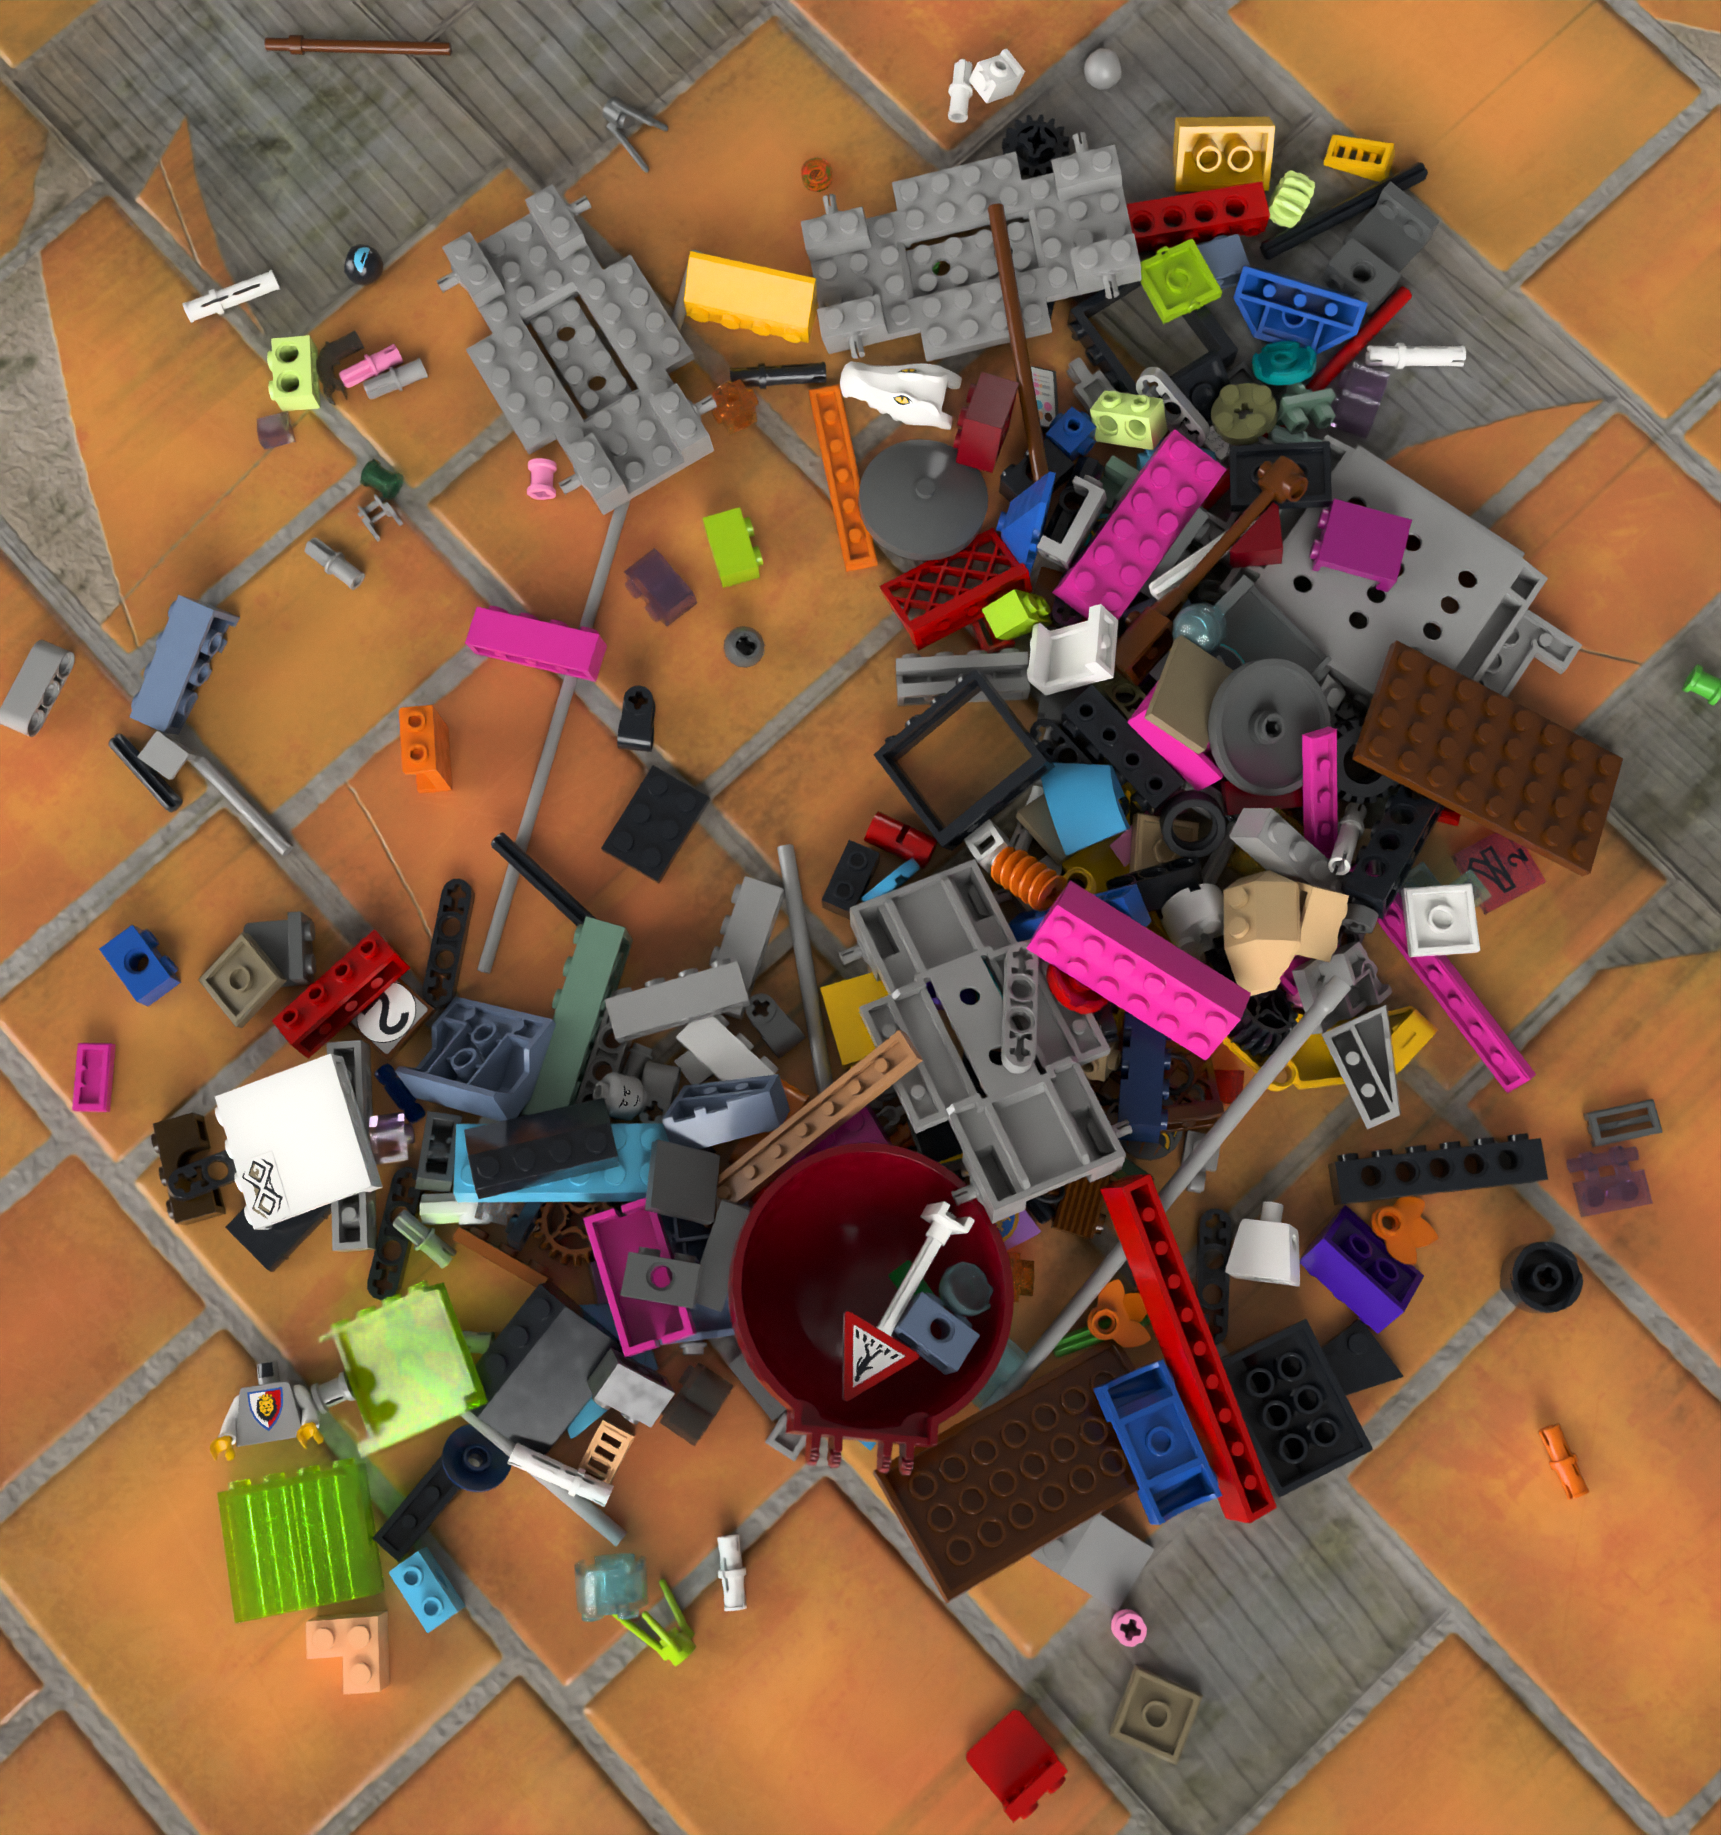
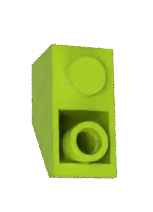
M1016 589L982 609L997 639L1009 641L1031 633L1034 624L1041 623L1044 627L1052 624L1048 615L1051 613L1050 607L1042 596Z

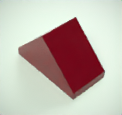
M1273 502L1230 549L1229 565L1232 567L1241 568L1282 564L1283 543L1279 506Z

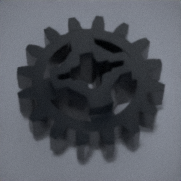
M1042 114L1039 115L1037 121H1033L1031 115H1027L1026 123H1022L1017 119L1015 120L1014 129L1007 128L1006 138H1003L1002 155L1016 152L1021 178L1024 175L1030 179L1053 173L1051 160L1069 156L1070 148L1068 147L1070 139L1068 136H1063L1065 129L1063 126L1054 127V118L1046 123L1043 122L1044 117ZM1037 143V144H1038L1037 152H1036V154H1033V151H1034V149H1035V144Z

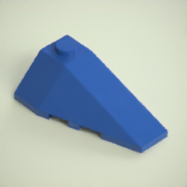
M1050 471L1010 502L1008 512L1001 511L996 529L1001 531L1002 541L1019 564L1023 562L1030 576L1038 552L1037 546L1046 525L1056 473Z

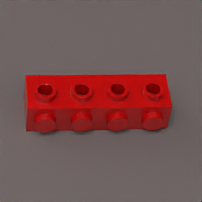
M374 929L271 1021L289 1044L309 1059L407 972L410 966L391 944Z

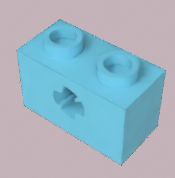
M428 1547L418 1550L388 1572L427 1633L437 1628L465 1607L462 1599Z

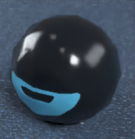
M358 244L351 247L346 257L344 273L357 285L368 286L375 283L382 275V257L369 245Z

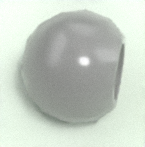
M1099 48L1086 59L1084 75L1086 81L1092 87L1098 90H1108L1121 79L1120 62L1115 51L1108 48Z

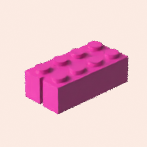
M646 1198L621 1205L622 1212L626 1214L623 1217L620 1216L618 1210L612 1208L583 1218L625 1357H631L660 1347L659 1339L662 1340L663 1344H670L697 1335L689 1308L620 1295L629 1252L638 1253L639 1247L661 1250L659 1257L674 1259L661 1214L645 1211ZM668 1267L658 1268L654 1273V1283L658 1287L669 1285L672 1280L671 1270Z

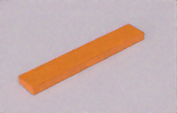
M840 384L808 390L845 570L848 572L878 566L873 538L866 529L859 511L858 497L861 482Z

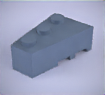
M775 1074L685 1085L662 1118V1122L670 1143L702 1149L758 1133L774 1131L783 1124L790 1108L780 1076Z

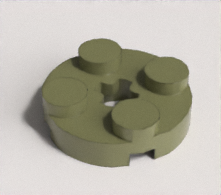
M1253 383L1231 384L1223 387L1220 391V396L1215 400L1211 410V420L1215 431L1222 436V440L1226 443L1236 446L1251 445L1258 442V437L1262 436L1265 432L1269 434L1274 429L1278 419L1276 401L1272 396L1270 388ZM1243 410L1253 412L1252 414H1247L1245 419H1240L1238 414Z

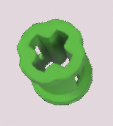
M1697 664L1685 680L1682 691L1686 693L1692 691L1708 699V704L1713 706L1721 698V679L1703 671V666Z

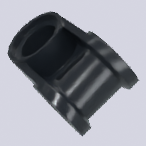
M640 685L633 686L625 692L622 716L618 728V749L652 751L656 708L653 696L646 687ZM643 698L645 704L641 705V709H635L634 704H637L638 700Z

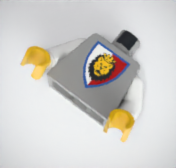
M278 1361L256 1364L258 1386L241 1388L239 1395L234 1398L224 1419L219 1438L215 1439L210 1445V1452L215 1461L222 1450H226L225 1456L228 1461L235 1458V1450L232 1444L235 1442L236 1446L240 1447L297 1437V1440L306 1449L308 1448L307 1441L311 1436L314 1437L318 1444L324 1441L322 1433L318 1430L320 1426V1411L314 1402L312 1394L305 1386L299 1385L298 1380L280 1382Z

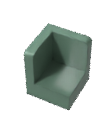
M1113 455L1107 462L1103 477L1100 479L1107 497V503L1104 508L1112 511L1140 472Z

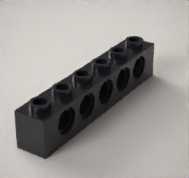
M1400 783L1396 796L1391 795L1386 803L1385 815L1382 821L1377 820L1374 823L1368 846L1363 845L1360 848L1354 871H1349L1345 875L1341 885V890L1345 891L1346 895H1349L1347 903L1369 907L1378 913V918L1384 919L1445 806Z
M1528 1133L1509 1135L1507 1136L1508 1142L1495 1143L1494 1137L1475 1139L1473 1140L1474 1146L1461 1147L1460 1141L1440 1143V1150L1427 1151L1426 1145L1406 1147V1154L1393 1155L1392 1149L1371 1151L1372 1158L1359 1159L1358 1153L1337 1155L1338 1161L1328 1164L1334 1205L1548 1180L1541 1138L1529 1139ZM1501 1152L1508 1154L1511 1159V1166L1508 1170L1502 1168L1499 1164L1498 1157ZM1467 1155L1473 1157L1477 1162V1170L1474 1174L1465 1169L1464 1160ZM1433 1159L1439 1161L1443 1166V1174L1440 1178L1435 1177L1430 1171V1163ZM1399 1163L1404 1164L1409 1170V1178L1406 1182L1401 1181L1396 1176L1395 1169ZM1364 1167L1370 1168L1375 1173L1376 1178L1372 1186L1365 1184L1361 1178V1171Z

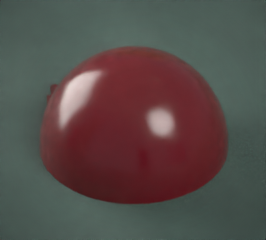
M881 1143L845 1144L822 1150L797 1162L782 1173L762 1193L747 1215L734 1246L729 1267L728 1303L732 1327L738 1346L757 1380L774 1399L787 1409L786 1433L806 1435L805 1463L808 1466H815L818 1462L821 1437H827V1461L830 1468L839 1467L842 1457L843 1439L878 1443L877 1470L880 1473H887L889 1471L893 1444L899 1445V1472L901 1475H910L913 1468L914 1447L929 1448L937 1446L938 1425L960 1412L985 1387L1000 1362L1010 1335L1014 1309L1013 1275L1009 1256L996 1223H991L984 1206L977 1198L962 1203L959 1206L955 1204L951 1192L968 1186L956 1174L927 1156L903 1147ZM945 1201L950 1205L947 1211L956 1216V1218L970 1217L975 1221L968 1233L950 1235L946 1244L940 1246L923 1279L935 1296L944 1303L943 1307L953 1315L958 1314L966 1318L972 1324L971 1329L980 1336L956 1372L945 1375L920 1356L918 1360L849 1401L843 1400V1313L850 1311L871 1325L878 1326L898 1291L889 1278V1274L907 1260H910L913 1264L928 1238L926 1233L931 1224L921 1218V1214L927 1204ZM932 1322L930 1332L933 1337L940 1339L941 1328L937 1323Z

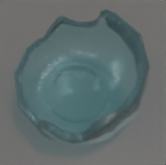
M1209 603L1192 604L1181 609L1173 620L1172 637L1175 640L1180 635H1183L1209 653L1220 647L1227 636V621L1222 611Z
M960 1262L945 1270L939 1283V1293L944 1306L952 1314L971 1317L981 1314L991 1307V1304L988 1302L993 1293V1287L987 1283V1278L979 1267L975 1264Z

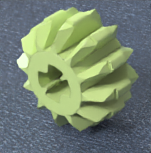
M1293 170L1286 172L1275 187L1268 203L1269 219L1282 227H1294L1300 221L1301 216L1305 213L1310 203V199L1314 194L1315 182L1301 172L1297 173Z

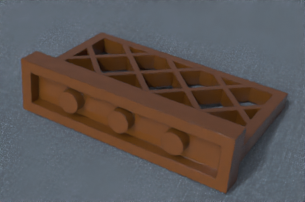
M1183 1046L1165 1048L1171 1049V1053H1177L1185 1058L1187 1055L1194 1054ZM1211 1055L1206 1061L1203 1059L1204 1065L1198 1073L1194 1071V1079L1191 1086L1185 1092L1177 1094L1179 1097L1175 1103L1168 1106L1162 1105V1109L1168 1110L1167 1131L1160 1130V1134L1213 1127L1223 1115L1224 1107L1223 1102L1220 1101ZM1171 1058V1065L1173 1066L1166 1073L1164 1079H1170L1176 1069L1189 1076L1187 1066L1181 1060ZM1205 1071H1206L1207 1079H1205L1204 1077H1202V1075L1204 1074ZM1113 1072L1109 1074L1104 1082L1100 1081L1096 1087L1091 1083L1090 1085L1096 1096L1102 1100H1112L1113 1098L1102 1092L1101 1088L1109 1078L1120 1084L1121 1076ZM1198 1082L1210 1090L1211 1100L1197 1101L1188 1093ZM1170 1083L1169 1090L1179 1089L1178 1087ZM1114 1102L1105 1113L1111 1126L1118 1122V1112L1113 1113L1115 1109L1118 1110V1102Z

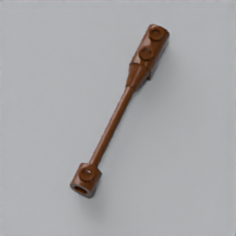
M1280 456L1274 463L1265 461L1258 470V485L1262 492L1182 583L1150 607L1147 606L1142 613L1135 610L1128 615L1125 621L1127 630L1120 638L1117 637L1114 670L1135 686H1138L1169 651L1174 640L1180 636L1173 622L1191 591L1272 500L1280 504L1284 503L1286 499L1296 502L1305 494L1308 480L1305 478L1302 469L1292 460L1285 456Z

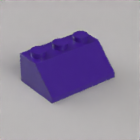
M1346 1205L1338 1211L1315 1237L1299 1259L1300 1264L1305 1267L1310 1275L1316 1277L1332 1292L1335 1298L1348 1306L1364 1324L1370 1326L1377 1334L1406 1310L1424 1277L1413 1265H1406L1392 1258L1386 1250L1384 1240L1376 1236L1372 1228Z

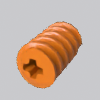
M1008 846L996 856L992 863L991 878L994 882L1002 885L1005 890L1012 892L1015 897L1020 898L1024 903L1029 904L1034 910L1039 912L1050 909L1067 886V880L1064 876L1057 875L1055 870L1047 868L1046 864L1038 862L1036 857L1029 855L1023 849L1016 850L1014 847Z

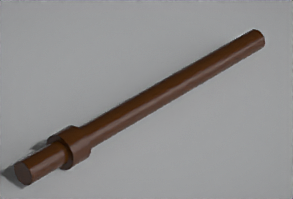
M289 35V38H265L266 51H290L291 55H304L305 52L451 56L452 52L450 42L306 39L303 35Z

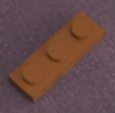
M471 1225L469 1230L458 1227L452 1237L453 1240L536 1288L541 1283L553 1281V1278L546 1275L547 1267L533 1259H530L527 1264L516 1258L519 1251L503 1242L497 1247L487 1241L488 1233L474 1225Z

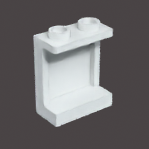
M1102 604L1089 607L1088 621L1052 631L1045 628L1041 623L1034 624L1030 640L1029 667L1027 668L1028 681L1046 696L1114 678L1118 619Z

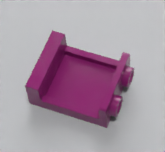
M1334 498L1328 509H1322L1318 519L1317 528L1322 530L1320 538L1314 539L1310 550L1309 558L1314 559L1311 570L1318 572L1321 567H1327L1377 581L1375 589L1389 592L1397 582L1412 520Z

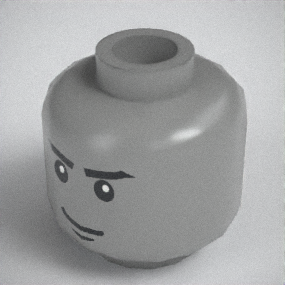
M612 1072L608 1073L595 1085L593 1100L604 1098L609 1118L628 1121L644 1110L647 1102V1092L641 1081L636 1077Z

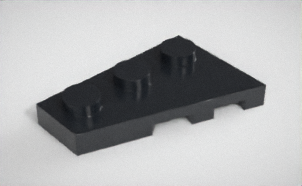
M1360 1319L1355 1320L1321 1346L1345 1395L1404 1377Z

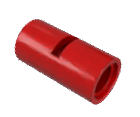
M877 811L864 838L865 842L905 861L914 858L922 869H925L938 843L935 837L880 811Z

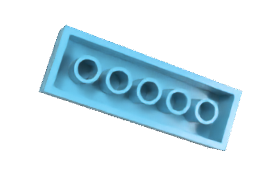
M663 1123L611 1124L619 1159L618 1167L479 1199L474 1189L464 1130L487 1124H456L453 1194L457 1202H633L646 1198L652 1142L657 1139L669 1142Z

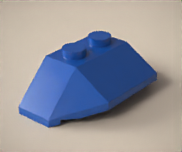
M1245 265L1243 266L1233 297L1254 338L1271 343L1294 341L1300 343L1301 348L1306 349L1307 346H1310L1316 354L1356 336L1368 304L1366 301L1334 289L1277 272Z

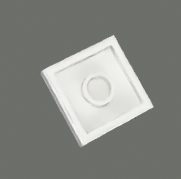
M1472 883L1412 887L1401 890L1409 957L1477 953L1480 951Z

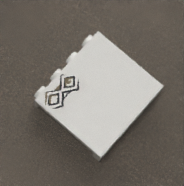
M328 1054L215 1096L217 1103L215 1114L220 1125L224 1126L227 1137L225 1148L229 1157L234 1160L237 1171L234 1175L238 1189L244 1194L246 1201L244 1213L249 1224L253 1225V1229L268 1230L275 1223L362 1191L372 1192L383 1187L342 1056Z

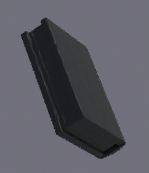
M331 1203L275 1223L268 1230L253 1229V1225H250L246 1219L243 1208L225 1228L268 1271L274 1272L285 1260L289 1259V1256L325 1219H328V1216L331 1214Z

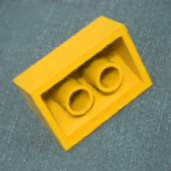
M1175 117L1173 145L1175 192L1207 191L1260 181L1263 183L1264 191H1269L1275 125L1271 118Z

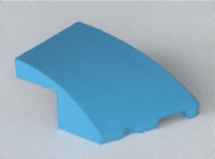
M1053 763L1055 767L1041 777L1049 811L1066 856L1075 854L1130 829L1118 800L1125 797L1112 765Z

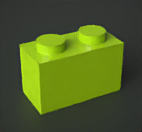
M740 507L703 517L705 531L722 587L726 588L760 578L758 566L764 564L759 547H752L749 538L754 536L750 517L743 518Z

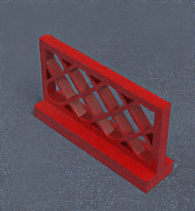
M994 528L977 535L960 552L943 559L929 560L879 586L881 593L910 634L912 643L918 651L984 617L982 609L1010 591L1016 589L1028 593L1032 592L1028 569L1023 562L1019 564ZM990 541L996 546L993 554L978 552L980 546ZM957 558L968 559L964 569L949 566L951 561ZM974 560L990 562L987 571L971 570ZM996 563L1010 565L1011 569L1001 574L993 573ZM928 573L939 574L936 584L921 582L922 577ZM946 575L961 577L958 587L943 585ZM968 578L983 580L982 584L972 589L964 588ZM901 587L911 589L908 598L894 597L891 592ZM917 590L932 592L929 602L914 600ZM939 593L954 595L953 599L943 604L936 603ZM911 608L926 610L924 614L911 621L908 618Z

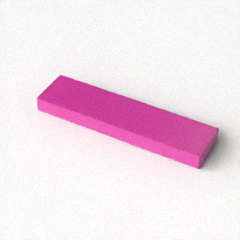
M1328 726L1302 734L1304 838L1327 859H1330L1338 836L1337 729Z

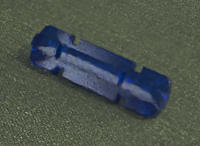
M384 1064L375 1071V1077L380 1084L385 1085L384 1089L397 1107L404 1110L403 1115L409 1123L415 1124L425 1117V1110L420 1104L415 1103L416 1098L412 1096L402 1080L396 1077L397 1073L390 1064Z

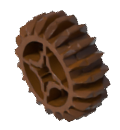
M546 1202L545 1206H541L539 1210L542 1212V1218L538 1217L534 1223L537 1225L542 1224V1229L534 1231L533 1236L535 1238L546 1237L538 1246L540 1250H546L550 1246L553 1247L549 1252V1259L554 1260L562 1253L561 1265L567 1266L572 1256L574 1267L580 1268L582 1257H585L588 1264L595 1262L587 1232L577 1226L571 1227V1221H575L571 1219L574 1215L572 1211L580 1215L586 1214L585 1216L588 1217L599 1213L602 1209L606 1211L615 1208L621 1211V1205L623 1204L616 1203L611 1205L610 1202H594L593 1204L589 1203L584 1207L578 1208L574 1202ZM560 1203V1207L564 1212V1219L556 1227L557 1230L553 1232L552 1216L556 1206ZM578 1233L587 1241L589 1246L582 1249H569L559 1241L564 1237Z

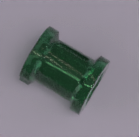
M376 459L366 464L360 478L362 485L374 487L382 492L383 497L388 500L396 497L404 481L402 474L388 471Z

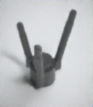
M614 96L607 101L603 108V117L609 121L606 128L618 138L641 169L648 173L649 167L620 129L630 128L635 119L665 132L668 131V126L636 110L619 97Z

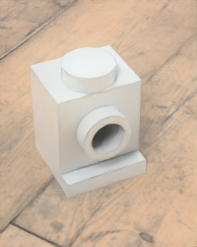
M1004 49L1000 55L978 62L969 82L986 103H990L1013 95L1025 70L1009 50Z
M990 819L964 839L978 864L990 875L992 863L996 856L1004 848L1012 846L1008 837ZM992 835L994 840L982 849L979 845Z

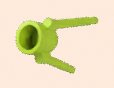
M661 1579L659 1584L678 1622L680 1631L673 1627L666 1632L649 1612L644 1611L642 1617L661 1638L658 1642L618 1610L614 1609L611 1614L621 1624L657 1651L664 1661L669 1659L674 1666H677L695 1650L696 1645L691 1640L695 1633L688 1626L666 1580Z

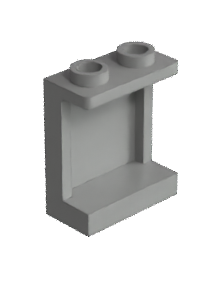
M1075 475L1072 481L1075 492L1085 497V500L1062 543L1059 544L1043 535L1037 546L1041 557L1066 570H1069L1077 559L1107 503L1106 493L1102 488L1103 483L1089 475H1085L1083 479Z

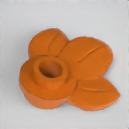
M1413 1196L1401 1197L1392 1206L1385 1205L1379 1207L1373 1212L1370 1219L1373 1232L1384 1240L1388 1254L1398 1262L1406 1265L1416 1264V1248L1428 1246L1438 1239V1235L1431 1225L1420 1217L1425 1207V1201ZM1383 1218H1387L1391 1221V1229H1386L1383 1226Z
M1119 1279L1108 1282L1098 1294L1097 1306L1088 1315L1087 1326L1090 1333L1100 1340L1113 1339L1125 1348L1138 1347L1151 1340L1148 1331L1139 1323L1147 1314L1140 1293L1130 1292L1125 1294L1123 1284ZM1106 1315L1110 1318V1325L1102 1329L1098 1325V1320L1101 1316Z

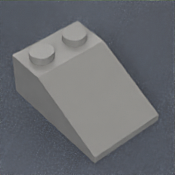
M1099 1514L1030 1556L1118 1611L1154 1548L1102 1514Z

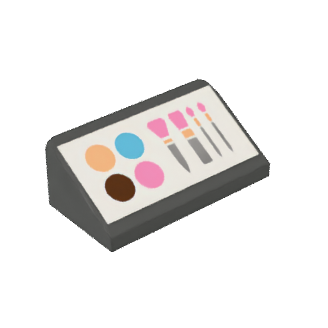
M1031 366L1042 434H1045L1050 430L1049 425L1052 420L1059 414L1056 371Z

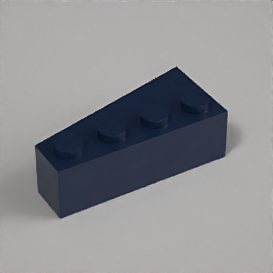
M1125 1011L1117 1123L1127 1119L1133 1133L1120 1137L1118 1140L1159 1143L1160 1130L1167 1131L1168 1110L1162 1109V1100L1169 1099L1170 1079H1164V1069L1170 1070L1171 1049H1165L1166 1040L1171 1039Z

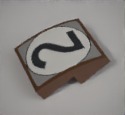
M399 978L348 1024L385 1059L391 1061L436 1010Z

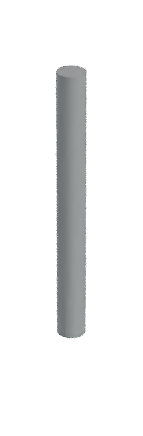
M201 757L195 762V767L282 856H286L292 851L293 847L205 757Z

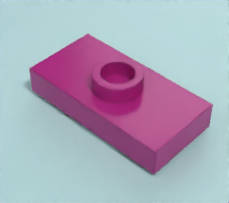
M78 1043L72 1111L110 1112L115 1044Z

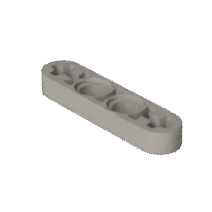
M1024 941L1012 944L1004 961L1001 1059L1004 1067L1016 1074L1024 1073L1030 1069L1035 1060L1037 1043L1039 956L1027 950L1026 948L1029 943ZM1017 954H1023L1024 960L1027 961L1023 973H1018L1019 959L1016 958ZM1015 984H1023L1029 989L1030 995L1026 998H1019L1013 994L1011 987ZM1023 1016L1027 1019L1029 1027L1025 1030L1015 1029L1011 1025V1017ZM1017 1041H1023L1021 1044V1055L1025 1057L1022 1062L1016 1061V1055H1013Z

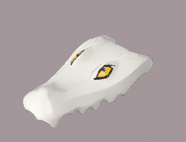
M851 361L843 368L840 388L845 398L855 397L861 401H866L869 407L877 409L881 414H890L895 421H902L906 425L934 426L950 430L953 417L941 411L947 387L959 389L962 377L941 366L926 363L882 366Z

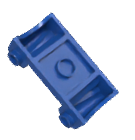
M1164 1359L1153 1361L1093 1388L1106 1421L1111 1422L1140 1488L1137 1494L1150 1525L1165 1523L1172 1517L1192 1507L1222 1496L1218 1486V1478L1212 1467L1209 1466L1174 1385L1173 1374L1165 1364Z

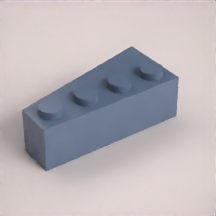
M178 595L177 600L169 608V620L165 630L157 638V650L153 660L148 663L144 670V682L140 692L132 700V712L130 714V718L163 733L179 735L198 699L197 693L194 692L196 687L201 686L205 681L207 682L212 672L209 663L213 655L217 651L222 653L228 642L223 639L229 625L236 627L240 617L209 603Z

